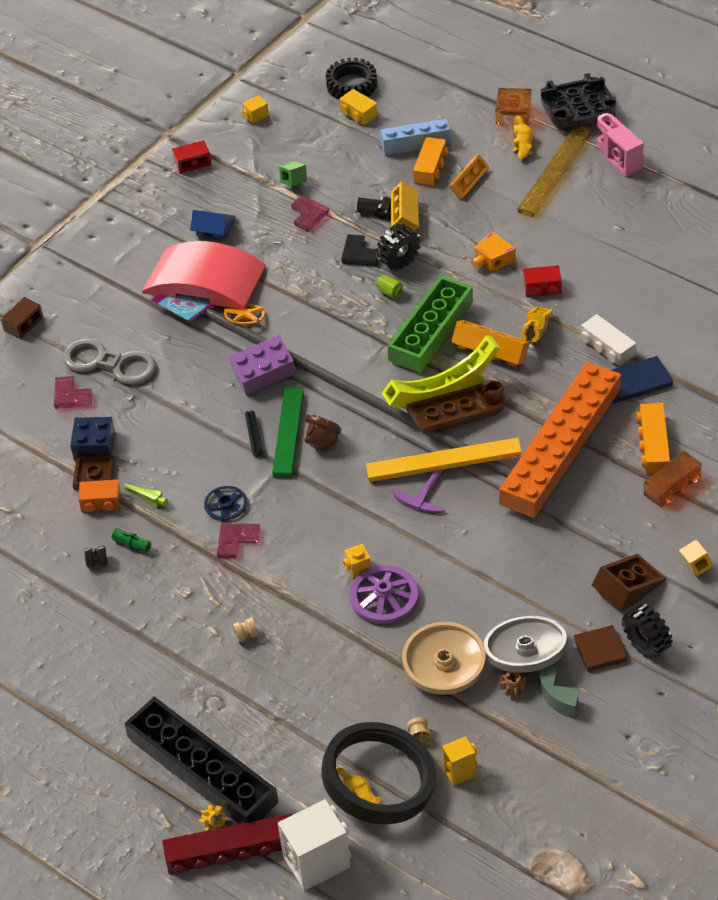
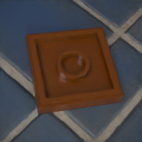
M77 456L72 485L73 490H79L80 482L113 480L115 457Z
M613 625L574 635V641L587 671L627 661V655Z

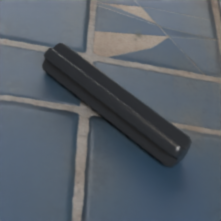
M253 410L246 411L245 419L252 454L255 457L261 456L263 452L255 412Z

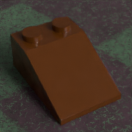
M637 553L601 566L592 586L600 595L608 599L614 607L623 610L633 606L666 580V577Z

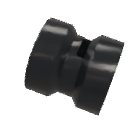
M99 546L97 549L85 548L87 568L97 564L100 566L107 565L105 546Z

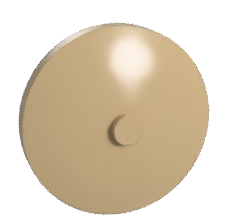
M453 622L428 624L415 631L406 641L402 653L403 668L408 679L415 686L426 692L440 695L458 693L475 684L483 674L486 665L485 647L480 637L464 625Z

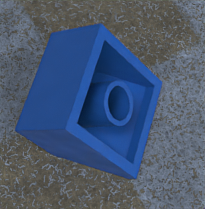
M193 210L190 231H196L195 235L206 236V233H211L212 237L222 238L223 235L228 236L235 221V215Z

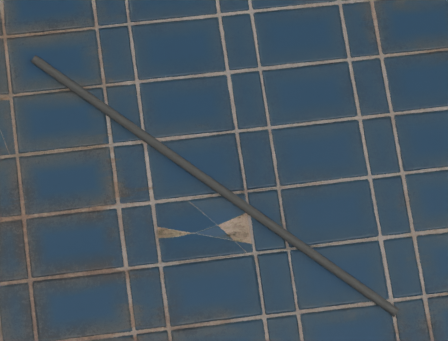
M210 308L201 313L257 344L268 340L242 325L229 322L224 315ZM288 350L296 365L419 429L409 413L390 406L386 401ZM441 430L426 433L452 448L469 446ZM497 460L482 463L507 477L513 470Z

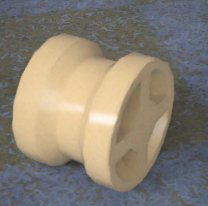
M417 717L408 721L407 729L410 734L421 743L430 739L431 734L429 729H427L428 722L425 718Z

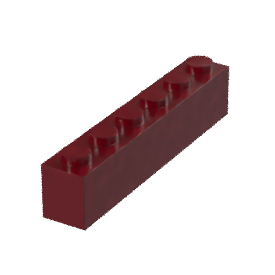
M292 813L164 839L162 842L168 874L182 873L185 870L195 868L202 869L209 865L225 864L238 859L246 860L253 856L269 855L272 852L282 851L278 822L292 816Z

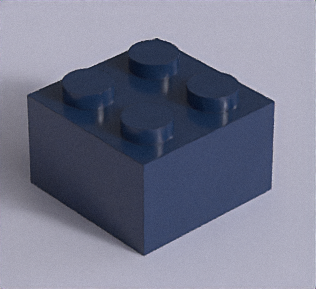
M112 417L74 418L70 445L74 461H76L77 456H112L115 437Z

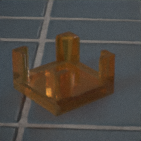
M498 88L495 109L496 125H504V115L521 116L524 124L529 126L532 89Z

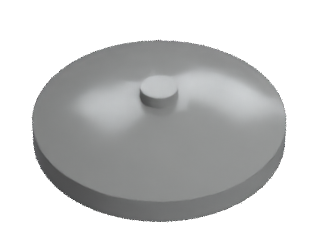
M522 616L504 621L490 630L484 640L486 658L493 666L504 671L518 673L537 671L554 664L565 654L568 645L565 629L558 622L540 616Z

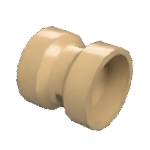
M253 618L246 619L245 623L236 622L232 624L238 643L244 642L248 637L252 639L258 637L257 627Z

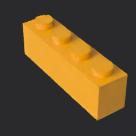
M465 320L456 322L451 341L457 344L456 347L465 350L470 348L474 351L484 337L489 335L493 337L500 347L493 360L500 361L502 359L511 366H517L525 362L530 344L529 341Z
M663 403L640 404V412H636V421L640 423V426H638V438H642V441H639V449L644 454L641 455V467H645L646 475L669 474L670 457Z

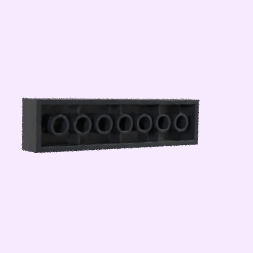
M155 696L124 723L127 737L215 806L223 807L222 811L237 823L242 824L261 820L279 803L277 789Z

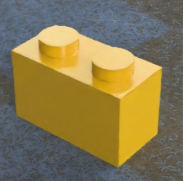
M354 89L339 99L340 112L362 125H366L378 116L377 103Z
M466 736L442 746L443 770L453 786L476 777V767H478L476 755L478 753L475 745L469 743Z

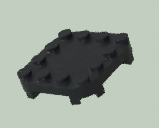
M585 73L583 80L555 85L551 80L546 82V86L543 89H540L541 104L551 122L559 130L597 123L598 117L607 113L615 117L616 97H612L605 85V78L602 76L600 78L591 77L590 73Z

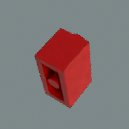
M204 140L172 148L174 163L179 174L212 165L210 152Z
M559 265L524 268L523 284L526 297L562 293Z

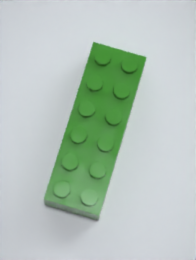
M440 276L389 343V362L422 373L455 328L456 322L460 321L473 303V287Z

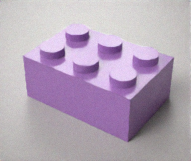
M280 335L229 356L233 372L246 396L297 374L294 361Z

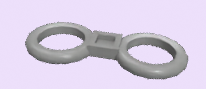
M92 339L78 340L70 344L63 355L65 365L75 372L85 373L97 368L113 371L114 377L119 382L126 385H137L146 382L154 375L156 369L155 360L147 353L133 351L121 355L120 353L107 351L100 342ZM89 347L99 352L98 357L88 364H77L71 360L72 354L80 348ZM130 360H142L148 364L147 370L139 376H126L120 371L123 364Z

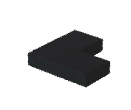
M348 234L341 262L376 266L378 261L376 257L377 252L376 249L363 248L365 243L364 235Z

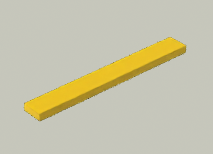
M512 438L367 463L366 466L369 482L513 458L522 456L519 438Z

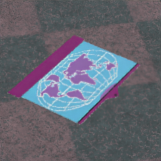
M178 294L176 298L157 295L150 300L188 321L193 320L209 308H216V305L210 304V299L184 294Z

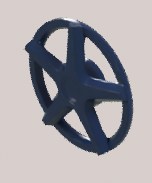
M221 486L213 489L206 496L204 508L210 517L225 522L226 520L237 518L246 511L247 496L237 487ZM234 489L236 491L232 495H223L220 490ZM215 493L218 502L208 505L209 497ZM240 494L244 498L243 506L234 503V500ZM220 508L221 516L213 514L210 510ZM229 509L239 510L237 513L227 516Z

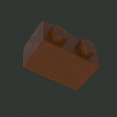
M23 297L1 318L4 331L21 339L43 318L41 305Z

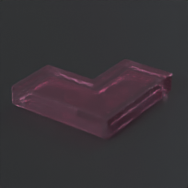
M303 195L291 204L293 210L301 213L294 220V226L307 232L329 213L328 207Z
M74 376L55 377V409L92 406V388L74 389Z
M221 523L217 558L237 559L239 543H259L260 524Z

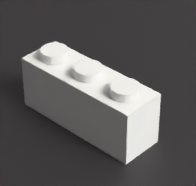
M596 314L581 325V339L619 367L636 356V342Z

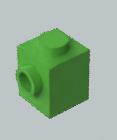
M293 161L279 166L280 183L289 186H299L300 183L307 181L305 164Z

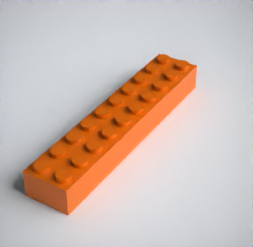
M586 362L500 487L499 505L532 518L536 517L621 389L620 373Z

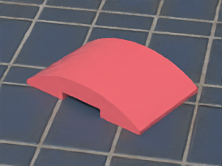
M206 241L180 243L165 250L144 286L142 293L155 296L164 295L176 298L178 294L208 298L211 305L244 310L266 268V264L245 251L225 244Z

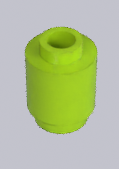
M381 275L378 278L376 287L380 292L393 299L401 296L403 284L388 275Z

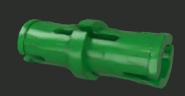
M118 528L114 529L111 536L112 540L123 543L128 548H135L145 553L149 552L152 545L151 541L142 539L135 533H127Z

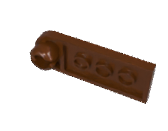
M489 380L485 384L407 404L406 411L424 434L499 413L505 405V388L502 387L500 382Z

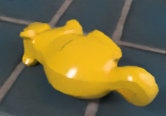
M516 116L514 118L513 152L518 151V158L523 160L532 154L530 150L534 133L529 126L524 124L522 117Z
M337 768L338 775L343 778V784L353 794L366 801L381 804L382 798L373 795L367 779L359 775H349L345 769Z

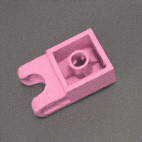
M607 113L599 116L597 126L603 135L597 137V146L606 154L605 158L625 177L641 170L643 167V141L636 137L630 129L625 127L613 115ZM604 121H608L611 124L608 126Z

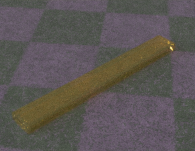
M575 126L519 205L518 213L530 217L535 216L590 136L591 128Z

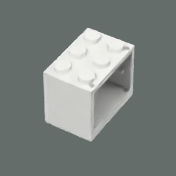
M326 799L278 822L283 858L303 891L351 868L350 858L352 855L348 848L351 846L347 837L349 834L348 828L344 822L340 823L335 807L333 805L329 806Z

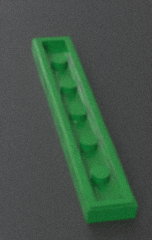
M284 388L272 471L273 477H292L304 393L303 388Z

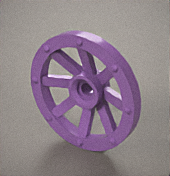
M390 565L375 566L363 571L354 579L350 587V602L355 613L362 619L375 624H391L403 620L413 612L419 597L415 579L407 571ZM385 575L381 580L375 578L376 576ZM391 576H395L401 579L390 582ZM366 581H369L371 584L374 585V586L361 587L362 584L365 583ZM408 585L411 594L396 588ZM372 593L361 604L359 603L357 595ZM394 596L408 600V603L401 609ZM375 600L378 601L376 613L366 610ZM389 602L395 612L383 614L384 603Z

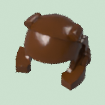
M317 415L305 416L304 421L309 423L305 443L315 449H324L325 452L330 450L332 445L337 442L338 435L342 431L341 427Z

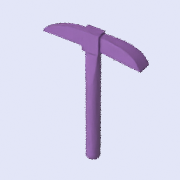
M444 469L433 472L417 497L413 498L393 488L394 498L398 502L410 506L411 509L417 511L421 510L432 513L446 511V509L424 502Z

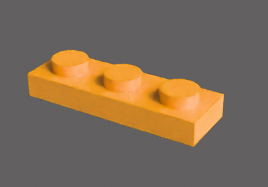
M479 154L476 155L449 185V188L459 200L464 198L489 169V165Z

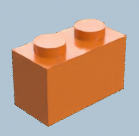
M118 480L80 482L79 504L81 512L120 510L121 490Z

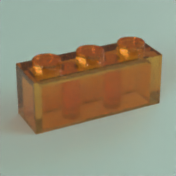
M683 451L644 482L643 495L661 508L666 503H670L678 493L684 492L692 482H696L701 477L702 463L686 451Z

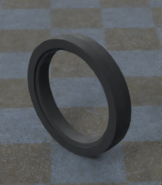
M364 722L346 727L332 738L323 756L321 776L329 797L344 812L365 822L386 825L407 821L418 815L425 808L434 791L436 769L427 748L409 732L386 723ZM373 741L391 745L404 752L414 762L420 774L421 787L413 797L401 803L384 805L366 801L353 794L341 781L336 768L337 757L347 747L360 742Z

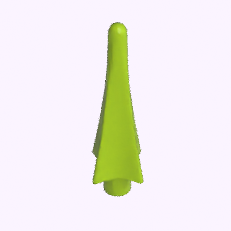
M124 484L125 489L140 496L157 509L159 505L166 506L168 504V499L162 497V491Z

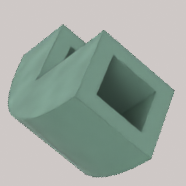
M546 667L540 669V690L544 700L558 713L576 718L579 689L556 686L557 668Z

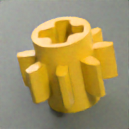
M209 804L208 809L205 811L201 810L202 816L199 822L205 824L204 830L208 831L226 826L225 818L228 815L222 813L223 807H215Z

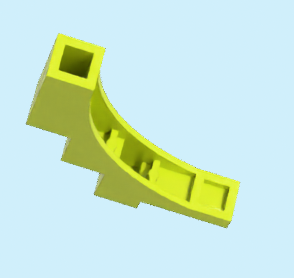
M486 335L476 350L452 368L421 380L399 381L391 379L381 394L390 406L406 409L407 404L454 392L459 388L465 389L480 385L485 378L482 375L483 371L500 350V347L492 336Z

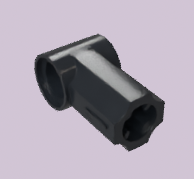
M382 196L379 199L359 197L357 212L375 214L379 219H387L391 212V198L387 196Z

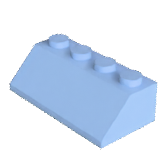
M447 119L378 131L385 156L421 150L426 137L445 139L446 146L451 145L450 127Z

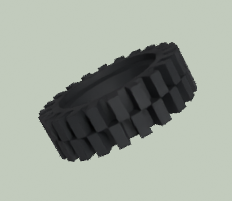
M351 57L347 58V61L340 59L341 63L336 61L334 65H330V69H327V89L332 97L335 96V99L339 100L352 89L369 97L371 92L374 93L375 88H377L376 68H374L373 64L370 65L369 61L365 62L362 58L360 61L355 57L354 61H351ZM347 74H360L366 78L364 82L356 85H343L337 82L338 78Z

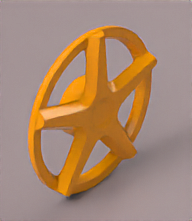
M247 303L244 310L230 307L224 309V316L231 323L251 325L260 322L264 318L265 312L263 307ZM261 312V317L258 319L252 314ZM233 313L237 314V316L232 320L227 314ZM250 319L253 320L252 322H238L239 320H240V321H249Z

